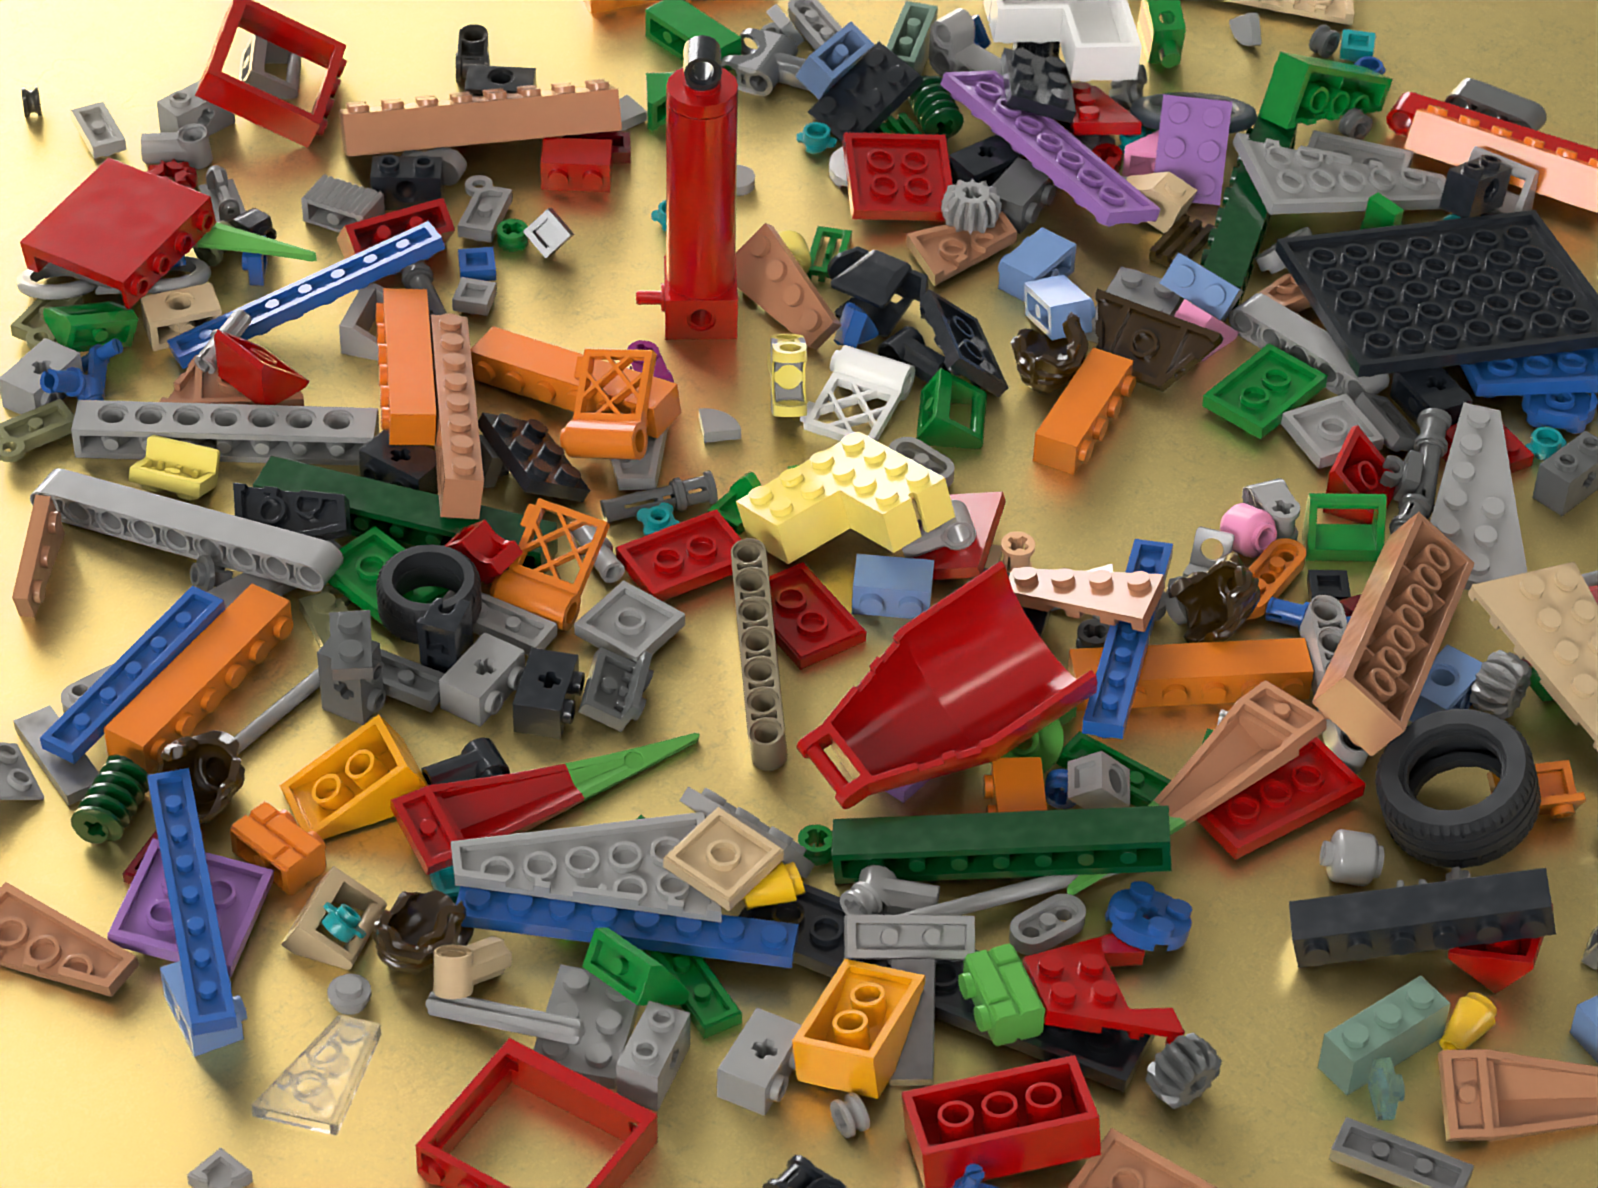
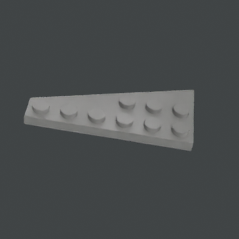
M1239 132L1236 133L1232 142L1269 214L1366 211L1369 197L1377 192L1404 210L1440 209L1439 204L1446 181L1444 175L1408 167L1402 168L1401 171L1383 168L1382 162L1370 160L1368 165L1352 162L1353 158L1350 155L1302 145L1297 150L1280 146L1279 141L1268 138L1265 143L1250 141L1248 134Z
M1463 403L1430 520L1439 531L1475 563L1464 588L1466 590H1470L1473 584L1527 572L1501 411L1469 403Z
M704 812L450 841L455 885L722 923V912L719 904L663 867V858L705 819Z

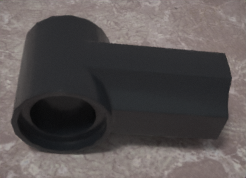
M905 326L878 346V355L913 365L915 367V376L927 383L940 368L951 373L944 364L946 358L926 346L922 335L913 327Z
M484 737L469 742L463 748L461 755L421 768L428 785L511 773L494 742Z

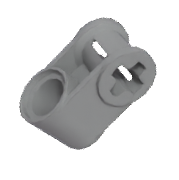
M1282 478L1245 486L1242 491L1243 503L1251 504L1267 511L1272 516L1276 524V539L1290 538L1297 541L1298 530L1295 526V520L1299 517L1300 505L1290 493L1285 481Z

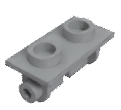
M218 165L211 166L206 173L207 184L199 185L201 193L211 196L216 222H229L246 211L233 179L228 180L224 168Z

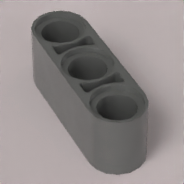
M1473 78L1462 80L1445 99L1446 103L1537 131L1543 127L1547 120L1545 109L1540 104Z

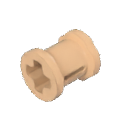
M1011 532L1004 535L1001 539V550L1004 553V558L1001 561L1006 566L1007 572L1011 573L1013 568L1032 567L1030 556L1035 552L1034 539L1024 532Z

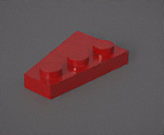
M1074 82L1071 84L1076 109L1072 124L1070 123L1073 135H1141L1142 122L1097 86H1091V84L1086 82Z

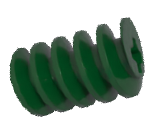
M921 75L925 82L907 100L921 126L922 132L929 135H946L947 140L961 130L964 123L963 115L959 111L955 100L951 97V93L940 85L941 77Z
M109 756L106 763L102 766L99 775L94 779L92 786L89 787L85 798L81 800L77 810L72 815L71 825L76 834L84 841L93 844H101L106 840L116 841L120 839L125 831L124 828L128 827L131 821V816L135 815L138 805L143 802L145 793L149 792L147 778L149 774L125 756Z

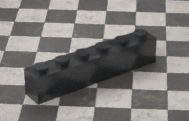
M1546 868L1289 901L1292 941L1298 968L1556 935Z

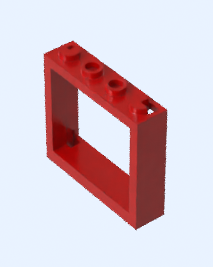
M232 0L223 17L195 96L308 148L315 134L321 136L327 126L328 120L325 118L328 117L335 100L332 98H334L341 83V79L338 78L341 77L348 61L343 58L347 45L254 0ZM238 27L326 69L311 113L222 72Z
M509 1038L417 1142L415 1149L417 1173L430 1184L441 1185L445 1188H511L451 1156L450 1153L508 1086L513 1083L624 1141L586 1187L621 1188L657 1144L658 1114Z

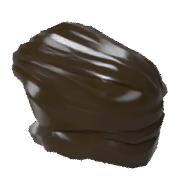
M1071 311L1062 324L1066 338L1051 340L1046 334L1041 335L1033 329L1025 328L1019 330L1017 336H1014L1011 340L1021 380L1032 390L1035 389L1039 393L1043 391L1051 393L1056 389L1067 386L1085 360L1089 343L1081 327L1080 317Z
M1235 552L1219 558L1207 573L1193 572L1188 577L1179 578L1168 588L1169 598L1176 597L1185 606L1188 631L1183 637L1187 643L1225 641L1251 615L1260 600L1259 579L1255 578L1252 572L1244 566L1241 558Z
M212 730L194 737L186 736L179 738L170 744H166L161 754L163 761L160 762L157 773L189 768L199 824L209 822L222 812L235 793L243 786L245 780V768L241 765V759L238 758L240 744L235 737L224 731Z
M436 889L427 893L405 891L400 893L391 910H385L375 922V928L372 931L379 959L393 970L416 974L434 966V950L437 947L451 944L467 946L473 936L474 928L461 926L467 915V910L462 900L455 905L449 896Z

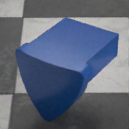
M847 302L839 321L842 326L836 331L834 342L837 345L857 348L858 344L877 337L878 331L868 314L855 304Z

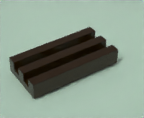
M1183 214L1151 247L1149 259L1169 267L1173 262L1171 258L1177 252H1180L1185 247L1186 242L1195 234L1197 236L1181 252V254L1192 259L1208 242L1210 230L1214 226L1208 223L1204 228L1202 227L1201 220L1195 219L1193 222H1190V216Z

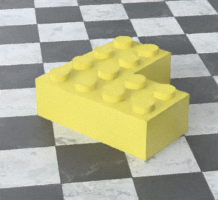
M859 431L845 436L841 442L829 449L815 453L811 456V459L801 465L783 471L778 478L764 486L752 489L748 495L736 501L747 538L760 540L764 544L766 551L787 564L850 528L895 553L922 537L912 500L916 502L923 531L927 533L955 517L946 479L943 476Z

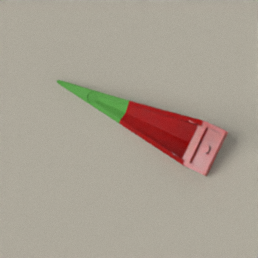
M692 733L625 751L539 769L428 785L392 799L390 809L427 876L453 865L450 841L525 833L697 743L700 734Z

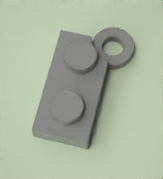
M483 175L472 176L465 182V191L472 198L458 223V237L492 242L497 233V225L503 221L513 201L512 189L495 187L492 180ZM476 185H482V186H484V187H482V188H476V187H474V186H476Z

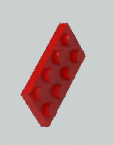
M1315 737L1299 749V756L1196 820L1237 860L1363 796L1366 784L1318 737Z

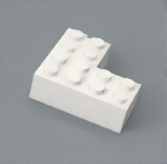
M984 0L983 4L987 19L990 21L989 26L994 42L1011 44L1014 42L1046 43L1059 41L1071 81L1137 80L1142 45L1127 0Z

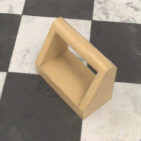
M333 866L314 888L281 945L295 955L343 969H351L374 930L375 922L384 912L387 903L381 897ZM336 902L364 910L361 916L362 921L358 925L366 932V936L362 939L355 934L350 942L346 943L344 948L318 932L316 928L326 913L323 907L325 903Z

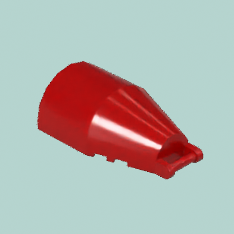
M999 561L900 627L893 636L894 641L880 658L876 657L869 666L870 671L857 687L853 685L822 725L801 738L796 748L805 759L809 758L826 779L835 791V799L843 809H849L870 795L998 760L1097 692V677L1090 670L1076 679L1056 659L1026 616L1012 589L1006 566L1002 561ZM831 745L835 754L853 778L851 782L846 780L824 751L825 748Z

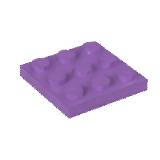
M153 838L108 931V940L124 949L178 962L180 959L159 841ZM205 852L229 977H231L274 881V870Z

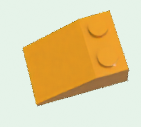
M378 714L282 783L280 788L299 826L306 832L315 831L322 839H326L395 817L390 809L391 800L428 786V783L403 738Z
M844 959L792 1040L797 1081L878 1099L896 1070L925 985V975Z

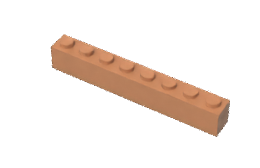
M451 313L431 315L430 335L436 401L434 446L436 451L440 517L479 519L484 476L467 317H459Z

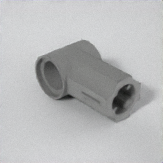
M192 123L182 126L178 132L141 134V157L145 164L159 163L160 160L171 162L175 159L177 162L187 161L190 167L197 170L207 167L213 160L207 128L204 125Z
M951 500L955 517L929 533L923 531L921 520H917L922 537L902 548L905 558H914L945 546L952 550H961L969 547L975 540L976 530L967 506L961 501Z
M876 865L865 867L859 875L858 882L862 881L869 884L881 898L883 905L880 913L898 915L938 904L940 886L896 879L891 870Z

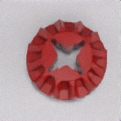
M175 159L171 162L160 160L159 165H148V171H146L148 173L193 190L198 185L196 168L190 167L187 161L177 163Z

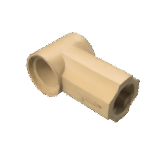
M491 936L467 946L451 944L437 947L434 950V994L445 999L466 998L472 995L473 985L502 975L506 968L512 966V952L506 947L504 939Z

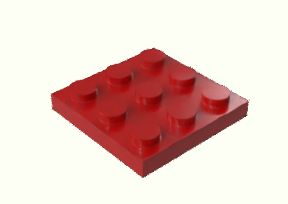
M844 132L842 144L852 219L946 221L943 217V211H941V204L944 194L947 192V187L953 185L946 135Z

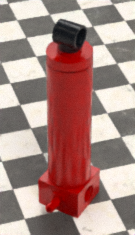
M700 35L686 42L683 49L684 67L676 70L668 78L666 85V255H664V283H661V290L636 292L637 305H661V312H665V340L737 339L738 290L735 250L738 83L734 75L722 68L719 43L710 36Z

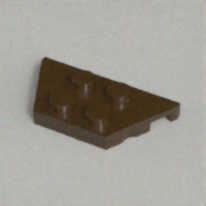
M1097 289L1095 293V300L1098 303V320H1096L1098 344L1096 348L1134 360L1132 376L1136 377V382L1164 392L1217 348L1224 339L1221 333L1106 291Z

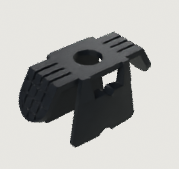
M858 246L837 254L829 262L827 273L831 278V287L852 296L847 302L855 304L868 314L879 336L888 337L913 300L920 302L921 319H925L924 314L926 312L920 298L929 290L928 276L911 269V265L907 262L878 250L870 252ZM894 294L903 297L896 304L891 301ZM847 302L835 310L836 317L841 319Z

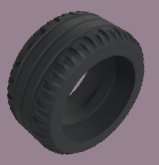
M420 545L400 551L382 566L376 582L378 613L383 625L395 637L408 643L419 645L417 621L420 617L424 618L432 603H416L402 596L411 590L426 586L443 587L456 593L454 596L443 601V609L440 610L443 614L451 613L460 599L470 601L472 625L476 624L482 608L481 579L475 564L463 553L446 546Z

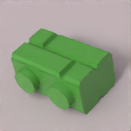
M1010 943L994 947L989 952L982 950L967 954L964 958L963 973L959 974L958 982L964 999H972L975 1005L974 1017L980 1032L987 1031L996 1047L1013 1043L1018 1038L1024 1040L1039 1036L1043 1032L1045 1008L1014 946Z

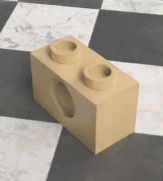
M212 283L146 295L140 299L143 324L153 351L169 348L167 340L222 316L221 307Z

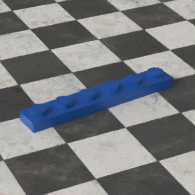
M192 585L40 737L42 749L75 764L105 734L104 727L225 610L224 600Z

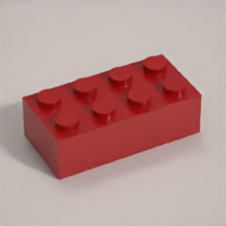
M1075 1055L901 1092L905 1132L924 1188H952L955 1181L963 1177L966 1167L970 1164H977L982 1167L983 1170L981 1172H984L985 1175L981 1181L1101 1155L1099 1115Z

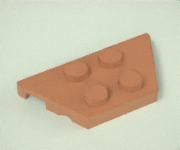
M195 357L187 365V371L180 374L174 382V391L169 398L162 397L159 401L256 405L219 377L218 369L213 374L199 369L194 362ZM299 391L277 405L304 406V395Z

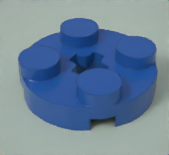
M1586 392L1524 394L1522 398V409L1527 414L1526 420L1530 425L1534 427L1549 426L1565 429L1574 434L1585 431L1586 425L1592 422L1595 417L1598 399L1594 392H1591V397Z
M1134 881L1129 889L1120 890L1111 897L1105 918L1106 922L1110 920L1113 923L1111 928L1113 934L1133 947L1154 951L1155 944L1168 945L1167 951H1173L1182 947L1187 941L1192 925L1190 918L1192 906L1184 900L1174 899L1164 893L1155 891V888L1147 882Z

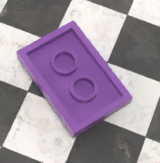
M1163 94L1154 173L1169 171L1198 190L1192 203L1220 206L1232 102Z

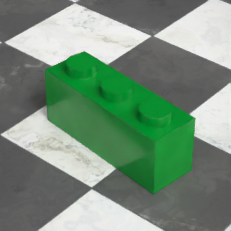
M662 0L645 9V36L682 61L686 42L700 35L710 36L719 43L721 59L727 55H741L742 37L685 0ZM724 65L728 71L733 69L731 66Z

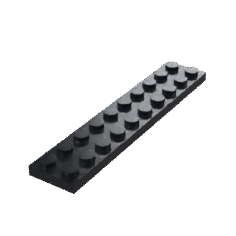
M803 883L805 893L796 896L797 901L755 907L747 910L746 907L743 908L738 917L799 924V935L793 963L833 978L844 961V916L846 914L841 907L840 897ZM849 959L891 968V960ZM935 960V1018L991 1040L987 1031L980 1032L974 1017L975 1005L972 999L965 1000L960 991L958 976L963 973L964 960ZM1044 1024L1043 1032L1039 1036L1024 1040L1018 1038L1015 1042L1005 1044V1046L1043 1061L1075 1055L1084 1077L1125 1092L1155 1036L1144 1034V1037H1139V1040L1130 1039L1124 1030L1102 1027L1101 1034Z

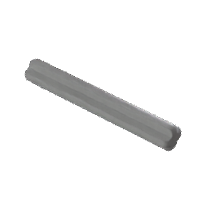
M434 991L430 992L429 998L425 1002L429 1015L573 1045L579 1044L582 1036L585 1035L583 1021L578 1018L469 996L462 999H445L436 996Z

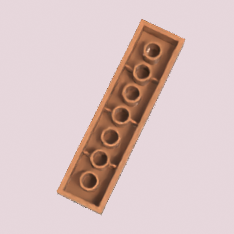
M592 79L584 81L585 87H575V84H571V82H560L551 84V90L541 91V88H537V85L517 87V93L507 94V91H504L503 88L483 90V96L473 97L469 92L449 93V99L438 100V97H435V95L415 96V103H404L401 98L382 99L381 106L369 107L367 101L346 103L347 109L339 110L343 150L347 156L618 131L622 130L619 90L610 85L609 81H605V79Z
M1420 512L1416 513L1387 538L1312 701L1325 718L1332 720L1348 735L1352 743L1361 747L1371 757L1405 731L1475 564Z

